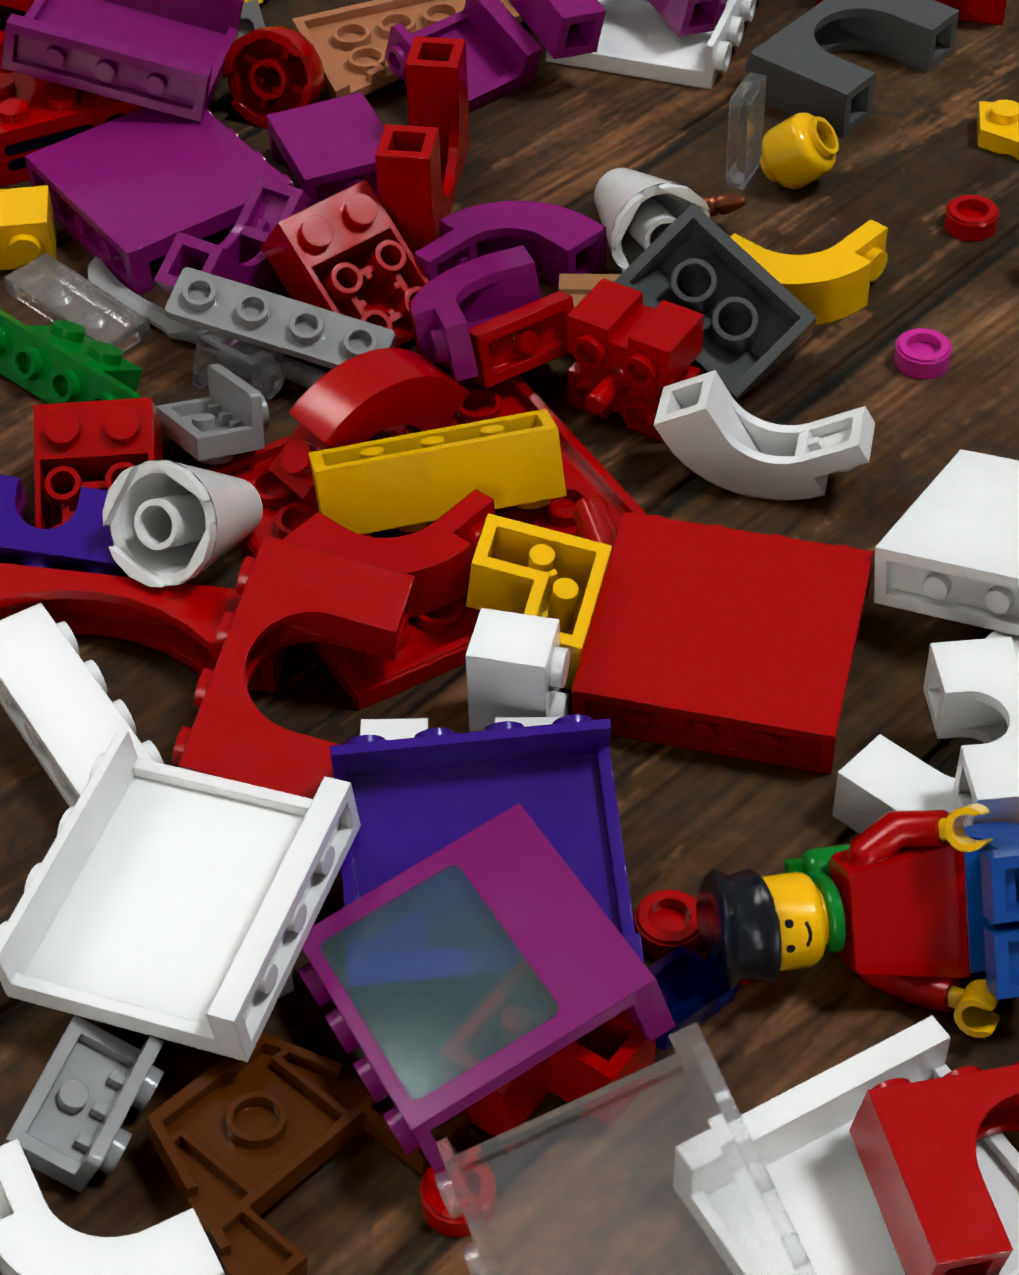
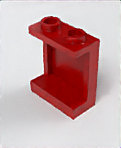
M557 291L469 328L479 375L469 380L487 389L568 354L567 315L574 309L572 296L562 291ZM411 299V300L409 301V303H408V307H409L411 322H412V326H413V331H414V336H415V341H416L417 350H418V352H420V348H419V344H418V339H417V335H416V330H415V326H414V321H413V317H412V312H411V303H412V300H413V299ZM447 363L442 364V365L446 366L447 368H449V366H448Z

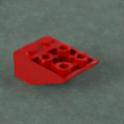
M367 180L357 183L277 223L261 246V250L294 300L392 329L395 332L393 348H399L415 339L408 303L429 280Z
M152 397L33 405L35 527L51 529L66 523L76 511L81 487L108 491L122 471L145 461L163 460L162 422Z

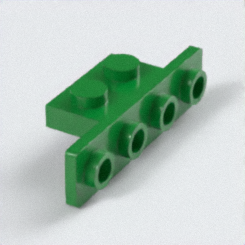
M0 309V374L48 404L140 398L139 393L134 390L138 389L143 369L123 358V351L118 347L108 343L96 342L86 336V329L77 323L57 319L53 321L52 325L28 326Z

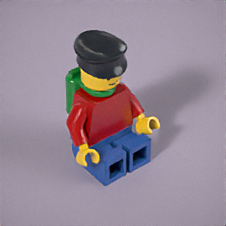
M977 803L955 809L950 814L946 810L890 811L854 838L850 844L811 848L803 852L799 858L784 860L785 873L760 876L751 869H744L727 875L717 869H713L705 874L699 887L696 901L697 926L706 956L722 984L728 990H733L742 981L771 983L777 980L780 971L812 967L820 961L825 950L833 953L836 952L847 966L857 973L862 982L907 1003L947 1014L955 1009V1023L961 1031L974 1038H986L992 1035L1000 1020L998 1014L992 1011L996 1008L999 1000L1019 997V824L1011 822H985L963 827V822L967 815H984L990 812L986 806ZM986 971V979H977L970 982L965 989L961 988L958 978L970 977V973Z

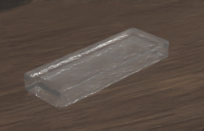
M47 253L4 277L9 294L52 323L54 320L61 319L83 326L86 329L85 335L96 342L111 344L124 352L151 335L147 318Z

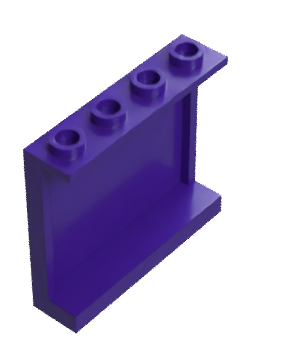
M574 714L560 717L548 725L524 727L519 722L502 721L488 725L483 731L455 734L453 730L447 728H431L420 731L414 738L386 740L378 735H360L348 739L345 744L330 746L334 779L351 782L361 824L341 866L344 907L520 803L644 963L640 933H635L609 747L611 736L610 719L593 720L587 715ZM457 869L445 873L347 932L350 994L352 1003L358 1012L493 998L525 962L523 956L463 872Z

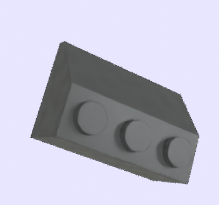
M694 203L614 281L615 283L643 292L644 305L656 308L662 300H666L704 314L703 348L694 362L706 373L716 370L736 401L775 374L812 336L817 319L807 307Z

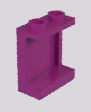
M466 0L464 10L412 34L402 23L392 26L384 58L387 60L392 72L406 82L405 63L414 36L466 39L469 112L533 82L543 49L500 0Z
M362 92L266 115L271 155L276 162L286 161L300 188L311 199L307 208L364 180H367L378 198L375 154L384 125Z

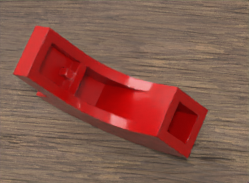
M381 348L359 354L344 361L322 376L295 403L288 413L299 421L300 424L268 469L303 500L317 506L308 452L366 442L380 431L396 425H411L422 431L444 428L470 391L456 382L455 379L437 365L414 351L402 348Z
M475 489L424 529L408 535L391 538L370 537L355 533L322 513L317 512L282 540L415 576L413 607L409 616L411 618L436 611L468 593L471 563L488 513L495 515L494 499Z

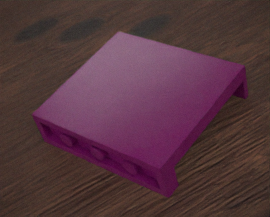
M35 0L25 17L11 13L6 21L1 68L201 122L221 79L226 53L236 39H238L244 0Z
M143 107L25 155L31 187L44 185L49 187L55 220L90 254L100 258L123 285L138 295L154 289L149 262L167 255L178 232L203 239L235 225L259 176L295 187L289 176L281 174L265 160L259 151H254L243 142L232 128H227L216 119L208 108L202 121L198 122Z

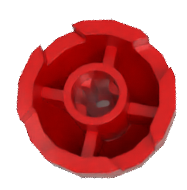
M285 26L259 27L236 39L226 53L222 70L223 79L228 78L229 90L234 98V101L231 102L233 108L248 122L268 129L266 115L317 103L321 97L324 85L323 65L314 45L300 32Z

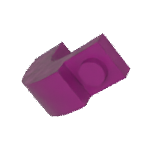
M259 176L228 236L219 245L178 232L154 281L171 295L182 269L190 267L272 292L279 284L280 279L262 252L261 246L278 222L307 209L311 199L302 189Z
M533 201L493 202L469 207L440 219V238L414 252L415 259L430 281L441 273L469 260L524 245L535 262L537 277L559 289V274H602L606 271V227L581 213L553 204Z
M524 245L490 253L459 264L430 280L417 292L412 300L411 312L421 356L434 364L441 365L447 363L456 382L479 376L469 328L541 299L535 262Z

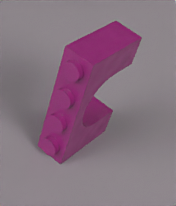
M509 0L554 60L597 52L606 10L598 0ZM647 0L678 37L714 31L727 3V0Z

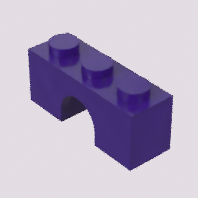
M0 474V563L129 577L114 561L109 550V546L114 545L110 525L103 526L102 511L108 491L81 487L78 505L73 516L66 523L56 528L40 529L29 525L23 520L27 496L20 478Z

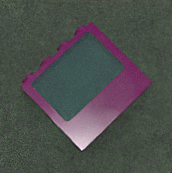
M520 803L313 925L302 947L310 963L298 969V972L319 1008L333 1001L336 1009L326 1014L325 1018L347 1055L359 1047L363 1051L365 1057L356 1061L353 1065L375 1103L377 1104L388 1096L394 1103L395 1107L382 1115L407 1156L421 1148L436 1175L450 1166L430 1132L432 1129L626 1010L649 1042L675 1027L656 978Z

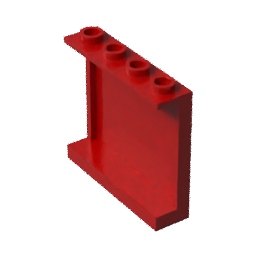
M624 511L571 689L572 715H587L593 720L610 719L611 735L831 775L836 754L838 729L865 598H868L874 551L855 549L841 544L831 545L793 539L779 534L768 535L731 529L717 524L706 525L669 519L660 515H644Z

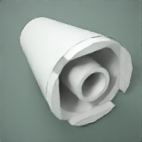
M616 168L604 174L598 181L594 192V201L601 223L606 227L607 242L613 260L621 273L692 203L710 218V209L706 201L693 189L628 168Z
M155 459L142 462L120 473L108 489L102 516L103 526L110 525L114 545L109 546V550L114 561L130 578L149 587L177 586L192 580L252 534L261 522L263 505L256 488L242 478L169 460Z

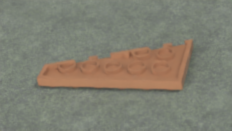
M373 0L292 18L293 30L300 32L314 45L323 65V86L331 99L362 92L365 96L401 79L400 76L392 72L387 60L384 58L392 26L402 23L412 34L464 10L466 0ZM500 0L519 23L524 22L509 0Z

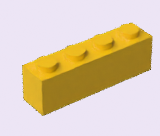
M547 409L308 452L319 512L350 531L370 537L373 536V532L394 528L404 532L422 530L440 518L475 489L493 498L495 509L516 506L519 509H537L548 505L553 498L567 496L558 427Z

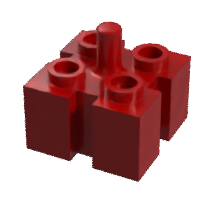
M602 278L567 315V352L572 353L576 359L568 369V405L606 420L613 412L619 413L627 424V428L664 442L654 427L664 386L701 375V368L692 366L691 363L702 352L704 314L666 300H662L656 308L644 305L643 292Z

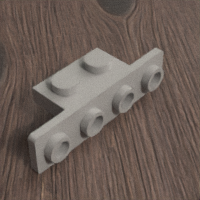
M190 267L182 269L165 306L166 316L169 319L330 369L359 354L381 348H393L395 343V332L392 329Z

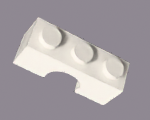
M1009 636L930 643L923 690L937 738L967 737L984 743L961 746L953 793L958 808L977 803L986 806L990 812L984 815H967L964 819L963 827L985 822H1011L1019 824V659L1012 638Z

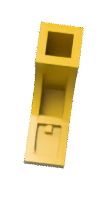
M871 219L833 247L812 254L792 255L778 253L765 249L735 233L730 236L817 317L815 326L848 317L867 306L870 281H875L879 278L888 260L887 252H885L888 227Z

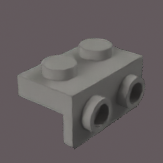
M219 363L207 366L209 397L156 406L162 422V432L201 463L211 465L224 464L232 461L234 454L265 449L264 428L268 427L270 420L266 399L257 389Z
M74 1015L2 1145L18 1139L32 1168L80 1193L97 1170L110 1175L132 1136V1133L121 1128L130 1107L132 1106L142 1112L162 1078L164 1071L152 1064L164 1041L150 1035L142 1048L138 1049Z

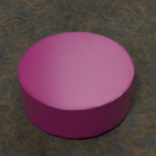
M916 328L906 331L896 340L894 364L901 373L915 379L937 378L949 369L952 344L945 335L936 330Z

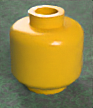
M806 112L794 114L769 129L762 138L761 168L766 177L772 182H778L783 187L791 190L803 188L829 173L834 167L836 153L839 150L837 135L830 123L820 116L815 117Z

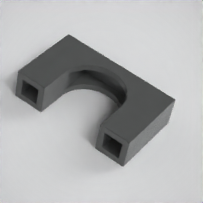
M823 0L749 53L746 63V71L748 73L747 96L792 116L802 112L809 113L815 117L820 116L830 123L836 135L843 138L871 116L876 73L832 54L845 51L873 52L928 73L954 53L959 10L935 0Z

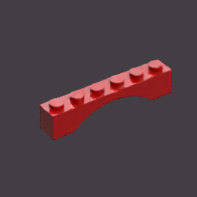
M0 563V620L38 603H42L55 623L65 621L73 634L101 635L133 641L170 655L195 670L199 675H201L205 667L214 670L221 650L215 648L219 624L225 611L236 612L242 595L237 593L234 588L189 583L177 586L149 587L125 576ZM287 647L269 656L259 666L252 677L248 690L275 693Z

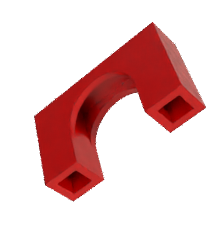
M414 36L405 63L408 125L385 124L375 154L378 199L413 256L414 252L440 238L439 220L451 214L470 147L466 39Z
M264 535L256 558L247 555L242 563L236 585V592L242 594L235 613L225 611L221 619L215 641V648L221 650L214 670L205 667L200 675L194 695V706L200 708L193 727L183 726L177 736L172 754V765L313 799L324 776L334 778L330 746L340 744L285 729L266 718L257 709L248 693L252 677L269 656L282 648L302 642H325L395 661L413 607L415 576Z
M1019 1061L1011 1066L981 1070L977 1066H965L955 1069L941 1078L912 1083L905 1078H894L876 1085L871 1090H867L849 1131L905 1275H998L1012 1253L1013 1248L981 1175L976 1157V1143L993 1134L1019 1131Z

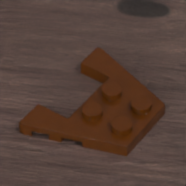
M263 1032L248 1062L225 1056L147 1115L148 1137L187 1208L194 1209L225 1275H307V1256L263 1220L260 1215L360 1132L367 1131L421 1175L431 1166L421 1148L406 1156L382 1115L395 1107L389 1096L376 1104L363 1081L344 1074L343 1063ZM405 1088L408 1095L411 1096V1090ZM464 1111L430 1131L444 1156L469 1134L470 1116Z

